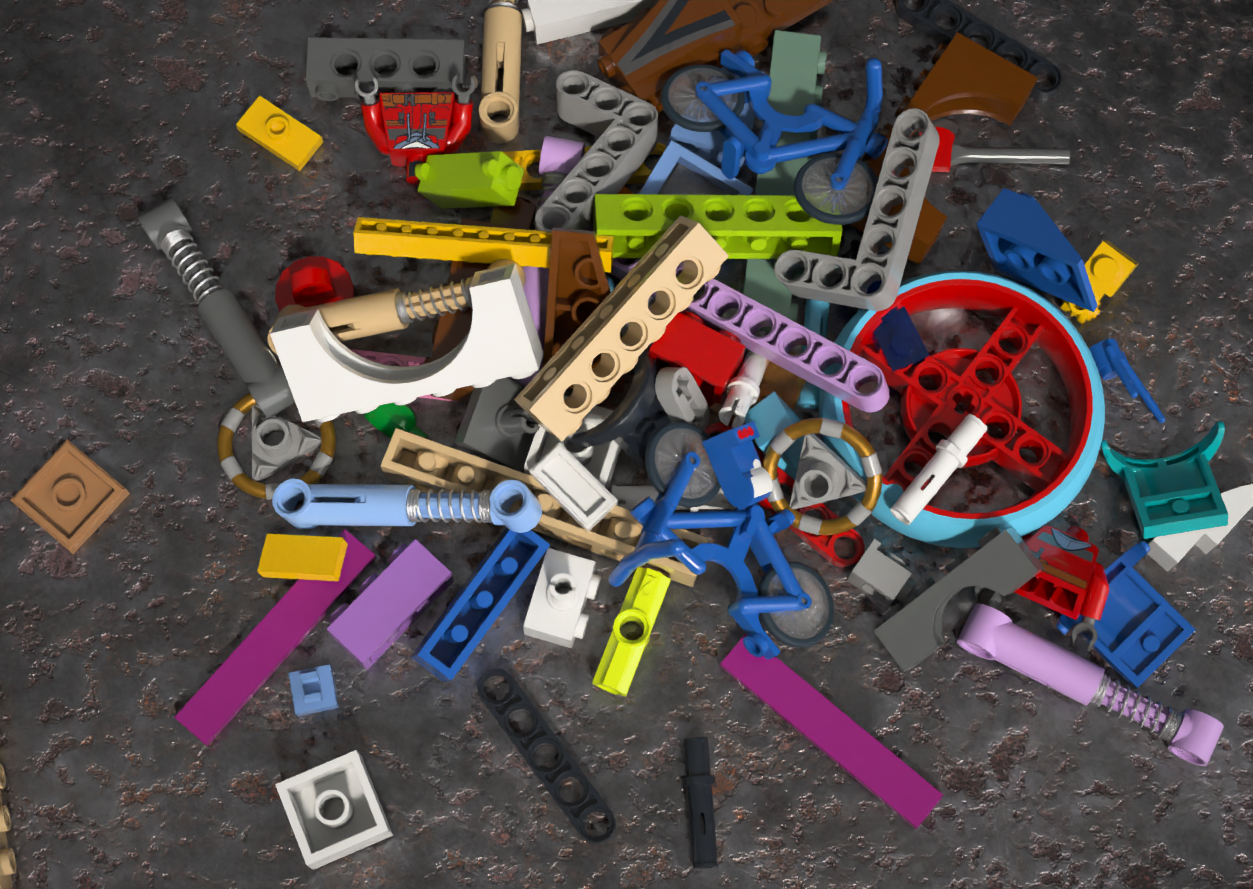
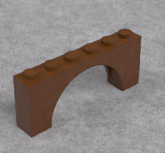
M957 32L949 45L941 43L931 61L934 67L931 71L924 69L913 87V90L917 92L912 98L907 95L904 97L894 116L898 117L903 111L917 108L924 111L931 121L955 114H975L990 117L1011 126L1028 100L1038 77ZM889 123L884 126L880 133L888 139L887 146L882 154L876 159L865 154L861 160L874 171L878 180L894 126ZM909 167L904 168L900 172L899 177L909 175ZM862 173L856 181L851 179L839 211L840 215L856 212L870 201L872 188L868 179ZM925 197L908 259L918 265L922 263L937 240L948 217L930 204ZM903 204L893 206L888 216H893L900 212ZM868 216L850 225L864 233ZM887 242L884 245L891 248L892 242Z

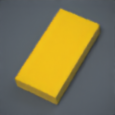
M267 534L257 572L262 577L339 581L348 543L343 537Z

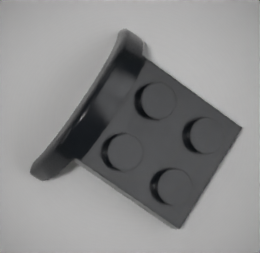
M645 350L638 357L632 384L620 405L597 426L585 432L574 434L571 442L579 447H591L614 440L647 474L645 465L647 444L659 428L671 423L658 400L655 391L656 377L660 370ZM672 431L664 434L659 440L655 451V465L663 482L670 471V464L676 461L689 433Z

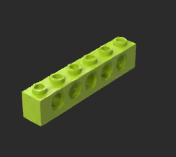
M595 194L593 231H595V235L614 236L613 258H642L680 215L699 222L729 255L727 259H778L784 252L789 250H800L837 257L843 232L842 225L824 223L808 215L801 208L795 196ZM805 196L817 209L826 213L840 215L839 206L830 204L827 199L828 196Z

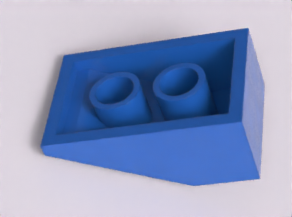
M1003 188L976 223L994 271L1094 312L1098 305L1081 256L1034 197L1024 192L1018 194Z

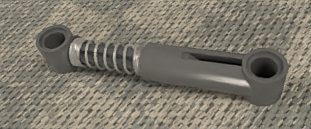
M169 197L137 216L139 223L157 251L163 250L167 258L172 260V266L177 268V273L183 276V282L188 285V290L193 293L194 299L198 302L199 306L197 309L199 315L237 370L266 419L271 418L295 403L281 363L279 364L233 291L226 289L222 284H218L219 277L213 276V269L207 268L208 261L201 259L203 253L196 251L197 244L193 243V238L190 235L192 229L173 198Z

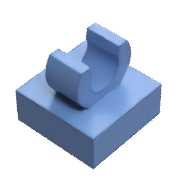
M330 664L289 673L294 709L297 716L339 708L333 670Z

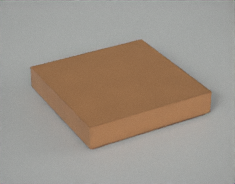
M67 439L11 498V501L74 554L130 493Z

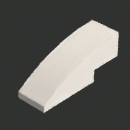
M1253 484L1240 486L1221 493L1228 512L1227 526L1155 537L1148 544L1151 550L1147 554L1167 572L1194 545L1207 554L1220 543L1253 506Z

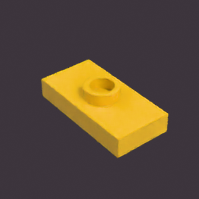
M260 95L236 124L238 131L298 171H301L323 143L322 136Z

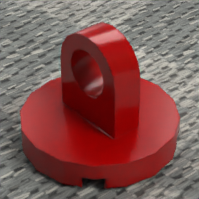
M308 256L293 262L282 272L275 288V302L280 312L288 305H300L307 308L353 298L356 291L349 272L337 261L324 256Z

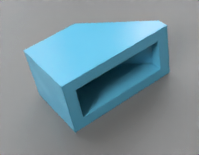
M775 391L751 408L745 416L746 424L755 422L760 435L755 441L764 453H766L770 442L784 428L801 421L797 414ZM805 436L796 439L781 455L778 466L794 480Z

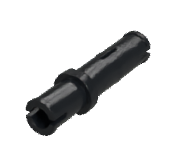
M708 737L686 738L683 740L686 777L682 778V787L687 788L693 869L717 868L716 825L712 786L716 785V777L711 775ZM700 815L703 816L704 834L701 833Z

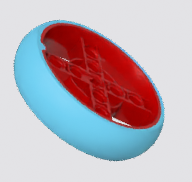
M941 271L920 275L901 282L898 295L889 308L882 311L861 308L845 325L835 340V344L878 366L887 384L902 394L900 403L901 416L904 428L911 442L885 476H882L881 494L876 507L871 513L876 519L890 528L925 543L955 548L981 547L978 541L996 527L1002 532L1006 529L1014 528L1019 536L1022 537L1040 528L1063 511L1077 496L1089 478L1099 453L1105 424V402L1099 372L1090 350L1073 324L1058 308L1033 290L1012 280L976 271ZM936 309L970 310L981 312L1003 321L980 351L969 348H953L932 356L890 327L908 316ZM999 342H1011L1017 352L1008 353L1000 347ZM1034 343L1043 350L1053 363L1067 393L1070 407V434L1066 452L1021 421V395L1011 373ZM896 354L903 359L905 364L893 366L888 363L885 356ZM832 363L825 368L824 373L828 375L835 374L841 369L842 364ZM975 372H988L994 382L990 384L981 382ZM923 377L930 378L936 383L938 388L933 391L926 390L920 385L918 379ZM820 388L819 417L844 422L854 428L850 404ZM959 402L967 406L963 414H959L954 410ZM968 414L976 416L986 426L995 425L999 427L1004 434V438L995 439L990 437L986 431L966 456L968 461L963 467L977 466L993 460L1036 492L1033 495L1012 506L982 513H959L926 505L910 525H905L890 512L891 507L915 478L905 471L904 464L909 462L916 463L923 469L937 452V445L930 441L928 433L939 432L947 440ZM822 435L824 443L867 482V477L857 451L842 439ZM1019 450H1031L1036 455L1037 462L1028 463L1024 461L1019 454ZM928 480L925 483L921 490H923L926 487L930 480ZM865 491L852 496L859 502L863 498Z

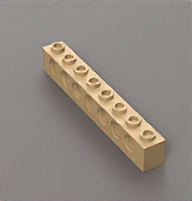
M397 428L393 433L380 465L385 479L402 485H414L417 490L421 489L424 493H428L430 489L434 493H438L441 489L445 493H449L452 489L455 493H460L464 489L467 494H471L473 490L480 494L484 489L493 490L503 481H520L535 495L542 507L541 519L535 528L531 529L532 531L619 562L625 555L634 551L642 535V525L638 520L634 519L630 514V510L615 506L587 532L531 475ZM523 500L514 502L509 509V513L518 511L523 504ZM670 529L691 549L709 541L707 537L684 529ZM675 556L654 559L640 566L660 572L671 580L690 587L694 586L697 575L692 573Z

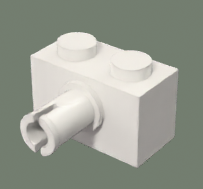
M547 549L523 625L524 635L568 648L573 647L575 637L583 639L589 620V615L583 613L587 598L595 600L601 576L595 574V561L554 549Z

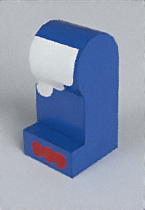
M754 421L702 442L726 499L737 508H745L763 501L772 492L771 476L768 471L761 467L760 459L752 440L760 437Z

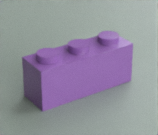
M416 539L409 546L406 544L399 546L388 559L390 565L379 576L374 573L367 578L359 588L361 594L350 605L347 603L341 605L329 619L331 625L327 628V631L331 637L366 670L454 582L452 572Z

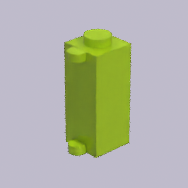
M502 151L428 155L426 163H419L415 167V175L420 180L417 191L441 209L514 206L524 169Z

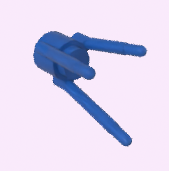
M1106 339L1091 346L1089 350L1102 380H1109L1119 376L1130 396L1136 398L1139 394L1157 421L1164 423L1166 420L1164 415L1130 366L1117 340Z

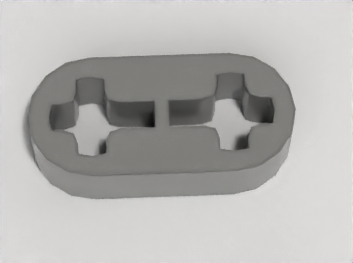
M684 367L662 368L656 377L655 391L671 423H689L704 431L709 422V406L691 372Z

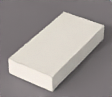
M560 443L529 470V474L587 532L618 504V500Z

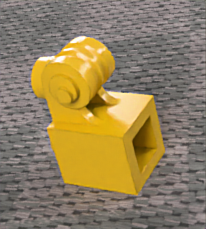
M1108 240L1102 241L1084 265L1098 307L1101 304L1099 302L1105 294L1109 297L1115 295L1139 264ZM1063 299V304L1060 307L1064 312H1069L1071 317H1076L1080 324H1083L1086 320L1090 321L1093 317L1096 318L1101 311L1097 307L1092 312Z

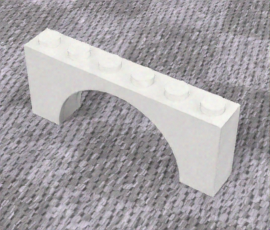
M513 263L475 272L469 287L473 307L472 324L469 332L459 345L448 354L422 365L407 367L388 366L359 356L333 335L322 319L318 308L279 317L270 335L302 422L315 419L318 422H327L337 418L342 413L355 411L358 414L368 413L383 404L394 402L395 405H405L424 395L433 394L436 397H441L454 392L457 388L472 385L474 388H482L491 385L497 379L506 377L523 379L534 374L540 368L544 353L516 264Z

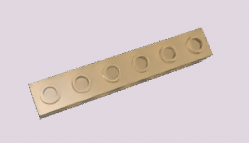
M680 215L514 400L541 427L560 441L575 433L580 428L583 418L588 412L607 398L614 383L623 374L634 368L638 362V357L649 344L657 341L664 334L667 324L676 314L685 310L692 303L694 294L702 285L719 273L721 264L729 255L699 222ZM683 261V270L676 277V268ZM656 292L655 302L648 307L649 297ZM626 323H629L627 333L620 338L621 328ZM601 353L600 363L592 369L593 359ZM574 385L572 394L564 400L565 390L569 386Z

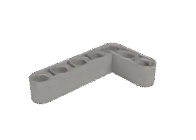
M570 70L562 73L556 80L557 114L564 121L599 137V139L539 208L535 215L537 231L552 233L553 228L587 231L593 224L595 194H617L657 145L658 111L655 106L584 72Z
M917 108L903 111L894 123L856 260L800 250H789L778 257L775 263V275L793 295L873 311L885 310L894 303L898 295L939 146L940 137L938 131L924 111ZM924 128L923 133L919 137L909 139L915 130ZM914 166L909 175L899 177L900 172L904 168ZM903 204L900 212L893 216H888L893 206ZM892 242V246L887 253L878 254V250L883 244ZM805 268L802 276L791 280L793 273L797 269ZM843 274L841 281L837 285L829 287V282L834 276ZM882 281L880 288L876 292L867 294V289L873 282Z

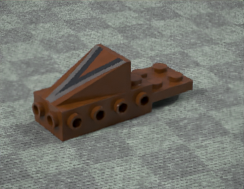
M659 0L653 8L641 11L634 18V21L622 28L614 27L608 30L599 40V57L596 61L603 75L607 79L610 78L618 89L652 104L660 112L663 110L661 103L663 85L679 69L699 64L722 68L723 65L720 64L721 53L725 49L733 54L738 50H744L751 56H755L768 46L769 39L774 36L775 30H785L833 0ZM698 74L681 79L671 88L668 95L669 102L672 103L682 96L694 92L699 82H708L715 76Z

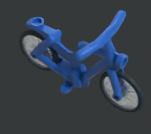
M725 49L721 53L720 61L721 65L741 78L736 79L731 73L722 68L699 64L679 69L666 80L661 91V103L666 115L674 123L696 132L718 130L726 138L723 144L721 171L726 178L732 180L738 175L740 159L742 157L745 158V164L750 170L756 174H764L771 171L776 166V163L844 150L843 154H825L815 157L800 168L794 181L796 200L808 215L828 224H851L869 215L878 178L874 171L860 159L864 152L873 159L878 158L888 143L887 138L874 132L878 125L883 99L882 65L877 58L868 59L865 65L867 98L860 119L856 122L813 103L805 106L804 114L801 116H789L775 111L767 102L772 85L770 76L754 68L755 62L752 56L744 50H738L733 54ZM745 103H749L754 114L764 123L758 137L739 118ZM826 126L841 133L839 135L777 146L782 131L795 133L814 132Z
M684 422L669 423L659 428L650 438L645 452L646 471L652 485L659 494L655 502L648 496L631 509L630 514L643 527L641 530L642 535L634 551L625 555L608 576L609 583L614 587L621 586L636 568L654 559L675 556L696 575L705 572L706 561H713L724 566L736 582L738 595L735 601L728 605L727 611L747 634L743 639V644L750 654L755 657L764 656L766 660H769L781 652L763 630L758 616L761 617L764 626L771 635L785 645L804 648L821 641L828 633L833 621L834 606L830 590L823 578L811 567L799 562H787L773 536L788 528L795 521L794 514L790 510L784 509L765 518L764 510L756 503L745 508L736 507L734 510L673 512L677 506L693 508L708 503L717 495L721 486L702 443L711 438L705 431ZM734 527L727 547L718 544L701 543L692 549L670 530ZM749 546L764 572L758 592L750 570L744 563Z

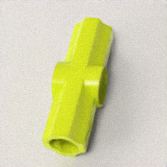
M638 567L636 569L621 610L614 620L612 633L592 681L593 685L614 695L627 696L671 582L670 578L650 568ZM630 622L636 623L643 629V635L637 640H627L620 633L622 626Z

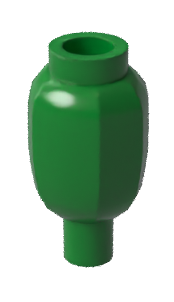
M392 402L379 405L373 411L364 413L367 421L390 438H392L396 428L425 439L428 437L425 432L416 426L417 416L409 404L395 405Z

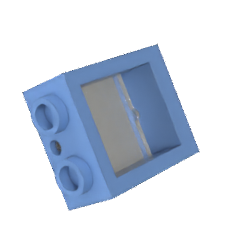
M671 140L639 194L750 195L753 188L736 178L732 180L726 178L721 169ZM677 163H679L671 178L669 179L668 183L665 185L675 166L677 165Z

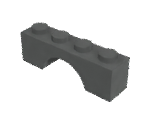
M996 527L978 541L982 548L970 557L966 553H962L944 567L948 572L946 576L936 583L932 578L928 579L912 592L916 599L903 608L898 603L879 617L883 624L875 629L874 633L903 672L914 668L946 644L942 631L943 613L950 599L958 591L968 586H981L1006 596L1012 594L1045 569L1014 528L1006 529L1002 532Z

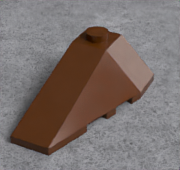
M563 228L552 229L543 367L611 293L595 231ZM601 353L593 359L592 369L600 363ZM625 374L614 383L610 392L623 393Z

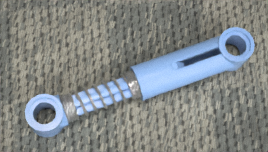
M294 478L281 483L276 488L272 497L275 511L295 528L304 531L313 529L318 525L414 526L416 522H427L431 518L433 522H438L440 519L444 522H449L453 519L457 523L462 519L468 523L475 519L478 523L493 522L494 525H505L512 532L523 533L535 528L542 515V507L539 500L525 484L517 480L503 481L493 490L484 489L480 494H477L476 490H473L471 494H467L464 489L460 493H455L453 489L449 493H445L442 489L438 493H434L431 489L428 493H423L421 489L417 490L414 485L306 484L304 481ZM305 499L303 505L294 511L296 504L300 500ZM523 500V504L518 511L509 513V509L514 502Z

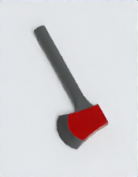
M938 118L931 121L940 137L931 172H949L951 166L969 162L1068 165L1070 162L1069 149L968 147L953 143L958 129L957 124L946 118ZM920 128L915 132L916 137L923 133L924 128Z

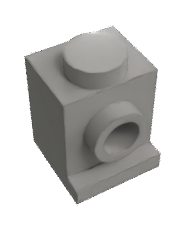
M874 538L852 570L847 581L886 608H889L895 598L903 602L916 582L909 578L912 573L905 569L907 565L902 559L890 552L883 554L878 551L881 542Z

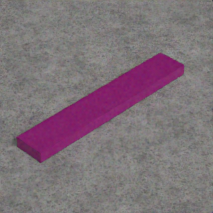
M346 529L337 536L343 537L348 543L339 581L299 579L174 717L207 747L377 558L372 551Z
M745 634L720 663L719 667L916 830L944 795L777 657L766 660L764 656L755 657L750 654L743 644V639L747 636Z

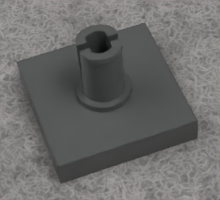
M506 377L497 379L486 387L474 388L454 443L488 461L524 473V465L535 433L540 428L538 423L514 400L525 386Z

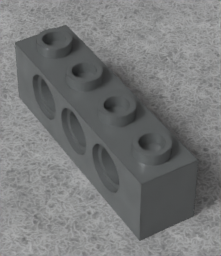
M308 37L306 83L311 97H317L323 101H334L338 98H356L357 100L364 101L363 97L356 92L355 81L358 77L360 88L365 92H369L374 88L372 74L378 79V90L375 93V99L380 98V93L454 92L452 80L458 73H460L459 86L462 90H465L466 51L464 40ZM346 68L356 69V71L350 75L340 74V72ZM384 69L395 70L394 73L388 76L379 75V72ZM424 69L434 71L429 76L417 75L418 72Z

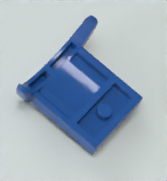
M1141 541L1131 547L1105 569L1109 584V594L1101 620H1096L1094 624L1097 631V640L1093 649L1134 689L1138 688L1196 630L1133 568L1151 550L1145 541ZM1061 614L1056 622V628L1065 635L1071 627L1074 629L1077 624L1082 622L1083 616L1079 614L1078 619L1075 620ZM1083 632L1078 633L1088 644H1090L1091 638L1088 634Z

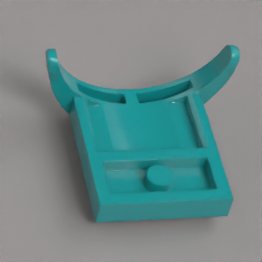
M1216 421L1210 432L1189 449L1159 459L1129 458L1117 453L1108 445L1106 440H1102L1101 447L1104 457L1111 469L1124 480L1144 539L1228 525V512L1208 463L1223 440L1225 432L1223 421Z

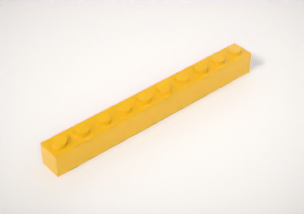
M358 217L353 232L355 253L491 264L499 259H508L516 262L521 267L550 268L552 233L546 231ZM596 235L605 272L611 273L614 236Z

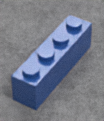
M506 527L410 658L442 682L451 681L544 555L550 544L532 530L517 533L512 532Z

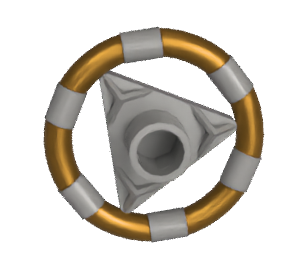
M248 393L230 407L220 424L217 440L220 465L229 480L239 489L252 496L272 500L276 488L281 483L263 484L260 482L321 446L320 452L317 454L311 467L298 479L306 484H316L324 477L333 461L336 447L334 424L332 420L318 422L315 419L314 422L320 430V438L277 415L266 419L251 394ZM251 409L252 479L245 474L233 455L232 450L233 434L244 415Z
M810 418L796 422L784 428L770 442L763 459L762 467L768 471L773 484L772 492L767 498L768 502L776 513L784 509L790 510L795 516V521L791 525L800 531L815 535H834L846 532L859 526L873 512L881 494L882 469L876 451H874L871 444L861 433L844 422L828 418ZM815 433L842 439L851 445L860 456L867 482L823 443ZM805 436L789 504L784 498L777 477V466L781 455L796 439ZM865 491L863 498L847 515L840 518L823 520L801 514L795 510Z

